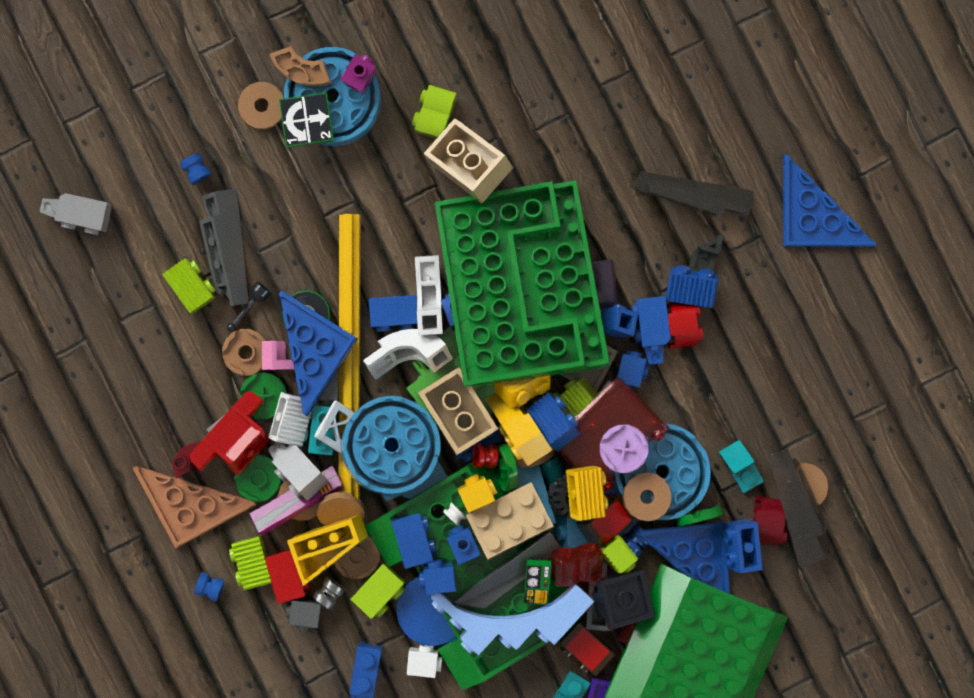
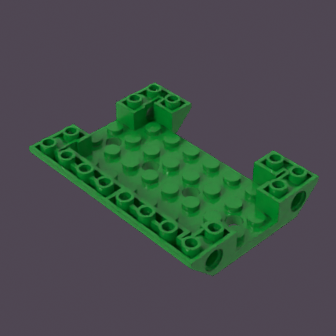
M473 461L407 502L405 501L365 525L388 567L402 561L392 520L420 512L421 517L426 516L430 528L429 531H426L428 541L433 539L437 554H433V560L442 559L443 563L453 562L456 591L444 593L453 603L454 599L525 546L530 545L538 537L536 536L488 560L468 519L460 520V525H463L464 528H470L481 555L458 565L447 540V536L450 535L449 530L457 527V525L446 514L440 518L434 517L431 514V508L436 504H441L445 509H449L452 502L465 516L469 514L457 488L466 484L465 479L478 474L479 478L484 476L486 481L491 479L497 494L493 495L495 500L511 493L500 488L495 476L496 467L488 468L487 466H482L481 468H475ZM550 558L546 560L551 561L548 604L568 589ZM428 562L415 566L418 573L423 571L424 565H428ZM523 579L486 608L466 605L458 606L479 614L510 616L531 612L545 605L523 603L525 579ZM445 611L442 613L456 638L438 648V651L461 690L486 681L546 644L536 634L539 630L535 629L517 650L512 646L508 649L498 639L501 636L498 634L479 655L474 651L470 654L461 645L463 641L460 639V635L465 629L463 627L461 630L457 629L449 621L452 617ZM582 614L571 627H573L578 621H580L584 617V614Z

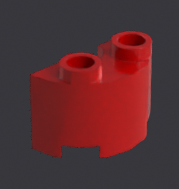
M666 302L671 338L668 341L669 349L698 346V341L703 340L702 326H698L697 317H700V306L682 304L680 302Z

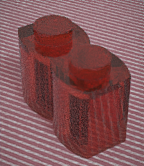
M584 543L575 548L562 547L551 552V576L555 585L570 586L579 581L590 582L602 578L603 553L597 543Z

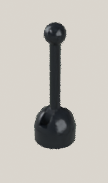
M257 281L250 291L252 297L250 302L237 318L227 325L229 332L236 330V325L256 301L263 302L272 294L260 282Z

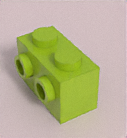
M384 563L350 600L369 618L372 619L375 615L380 618L389 608L386 603L392 597L396 600L405 591L402 586L406 581Z

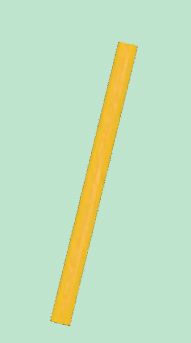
M344 214L339 215V327L355 336L358 340L339 368V402L355 413L360 408L361 215ZM339 412V422L347 420L346 416ZM347 423L339 425L340 439H342ZM339 453V478L344 488L338 492L353 494V497L358 500V498L360 499V485L347 471L342 454Z

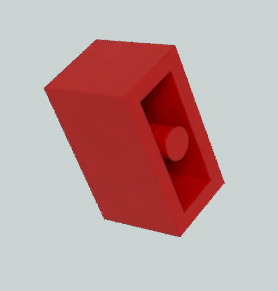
M290 549L265 557L277 604L307 595V589H310V585L307 583L303 586Z

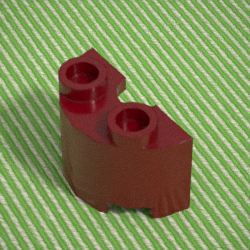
M200 441L185 445L177 452L176 457L173 459V471L176 478L182 477L196 469L189 460V454Z
M755 496L753 521L758 522L760 544L779 546L780 543H786L787 529H784L785 519L788 520L790 516V505H785L784 499Z

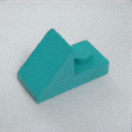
M740 440L719 451L720 456L742 493L764 482L754 465L755 461Z
M569 670L553 698H582L591 683L574 671Z

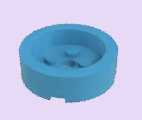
M320 48L302 57L310 61L323 60L332 84L311 87L300 85L287 78L284 86V98L326 93L331 89L338 91V99L334 102H329L334 141L318 143L325 146H343L362 138L375 124L381 108V91L376 76L373 77L364 95L342 84L340 80L354 55H357L344 48Z
M399 396L379 397L361 406L348 421L341 441L342 458L351 477L365 489L383 495L404 493L422 484L433 472L440 454L439 431L431 415L418 403ZM393 438L398 442V448L395 452H389L385 449V441L387 439Z
M661 423L639 428L648 442L647 458L639 469L631 473H619L611 470V481L615 493L622 496L629 479L637 474L646 472L656 474L655 470L657 467L664 465L668 469V475L664 480L670 488L671 502L666 513L656 520H670L686 515V513L701 502L709 486L710 463L705 449H703L692 433L676 425ZM644 490L640 496L641 501L649 504L653 499L652 493L649 490Z

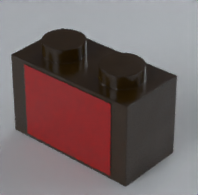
M605 494L608 500L605 517L576 522V525L591 546L603 548L636 519L625 509L621 495Z
M578 621L559 640L562 645L560 650L569 658L574 656L580 661L578 666L586 674L592 672L596 676L615 655L614 651L591 630L586 629L581 621Z

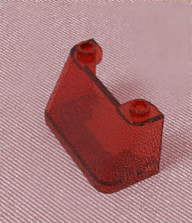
M616 379L606 386L575 417L579 423L577 429L581 434L557 452L574 469L587 466L601 467L606 476V484L603 485V491L607 492L614 486L615 475L613 474L614 471L604 464L600 455V443L603 435L610 428L617 425H631L638 428L645 435V438L652 442L661 440L670 427L622 379Z

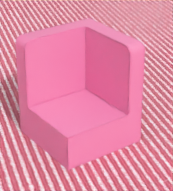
M262 341V370L294 369L292 360H286L285 341Z

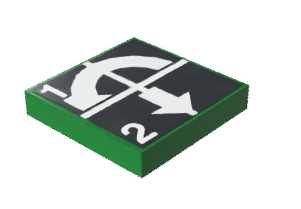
M327 92L279 99L286 148L334 141Z

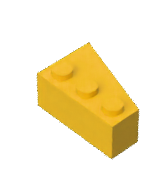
M496 393L485 399L501 423L498 429L518 461L523 458L527 466L552 451L523 405L515 406L512 409Z
M361 514L310 530L287 540L303 586L368 537Z

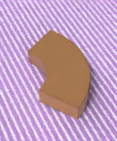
M292 46L269 54L276 68L295 83L311 87L332 84L323 60L310 61L303 59L296 54Z

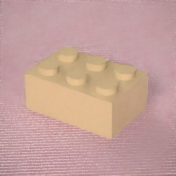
M456 118L424 153L433 167L480 203L485 201L513 169V166L502 152Z
M458 367L418 392L456 455L498 430L497 425L472 386L464 387L461 367Z
M532 482L466 515L488 560L554 527Z

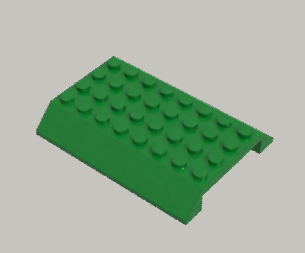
M661 564L649 591L655 617L636 622L604 698H754L788 616L770 608L761 607Z

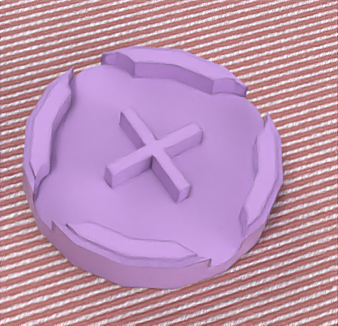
M617 425L610 428L603 435L600 443V455L604 464L611 470L619 473H631L645 463L648 455V442L645 435L638 428L631 425Z

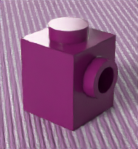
M363 54L361 57L354 55L340 79L342 84L364 95L377 72V68L374 66L375 61Z

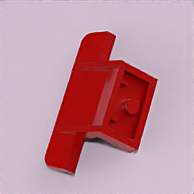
M251 391L244 393L189 454L190 462L202 472L212 459L218 455L226 462L230 470L239 476L269 442L264 430L250 419L264 403L263 399Z

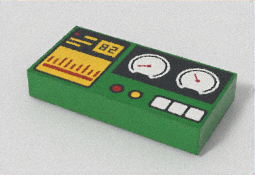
M527 560L524 604L548 605L551 561Z

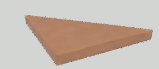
M133 467L175 549L257 505L256 502L143 467Z

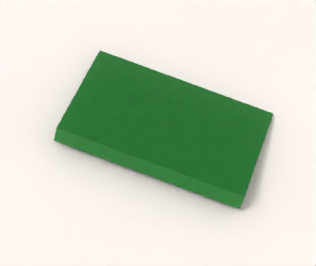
M576 180L553 184L551 181L494 191L483 203H480L473 196L435 202L464 387L610 368Z

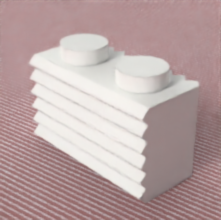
M281 392L268 438L276 442L302 447L303 442L308 437L307 428L309 419L312 418L313 409L307 417L302 412L299 396Z

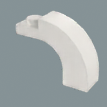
M439 255L416 256L418 335L443 334Z
M407 329L394 332L380 339L378 343L381 348L363 361L371 375L377 380L394 366L407 360L421 361L433 372H436L453 358L446 344L437 335H418V329Z

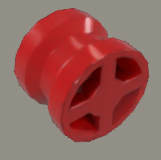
M475 444L472 452L474 467L481 468L482 466H487L488 468H495L498 463L497 446L490 444L486 447L482 444Z

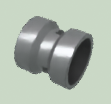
M327 576L322 582V588L315 592L313 598L326 608L332 610L336 604V599L342 596L346 589L340 583Z

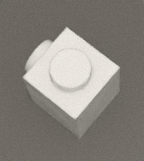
M420 645L419 648L410 647L407 675L435 678L436 671L441 672L442 657H438V650H434V646Z

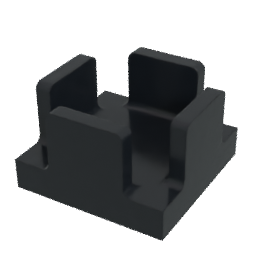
M643 569L634 570L626 574H611L601 577V580L596 582L598 592L592 593L598 617L605 618L609 630L655 617Z

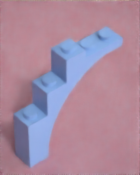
M575 582L548 605L531 612L510 616L479 614L454 604L444 593L431 595V599L434 600L431 604L440 613L447 612L452 617L449 621L457 629L461 630L462 627L465 629L460 635V639L463 641L461 645L470 654L474 651L478 655L498 634L501 635L498 639L508 649L512 646L517 650L535 629L539 630L536 634L546 644L551 641L555 645L594 602Z

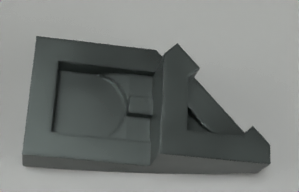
M719 235L694 249L688 266L691 271L700 272L701 269L713 271L724 235Z

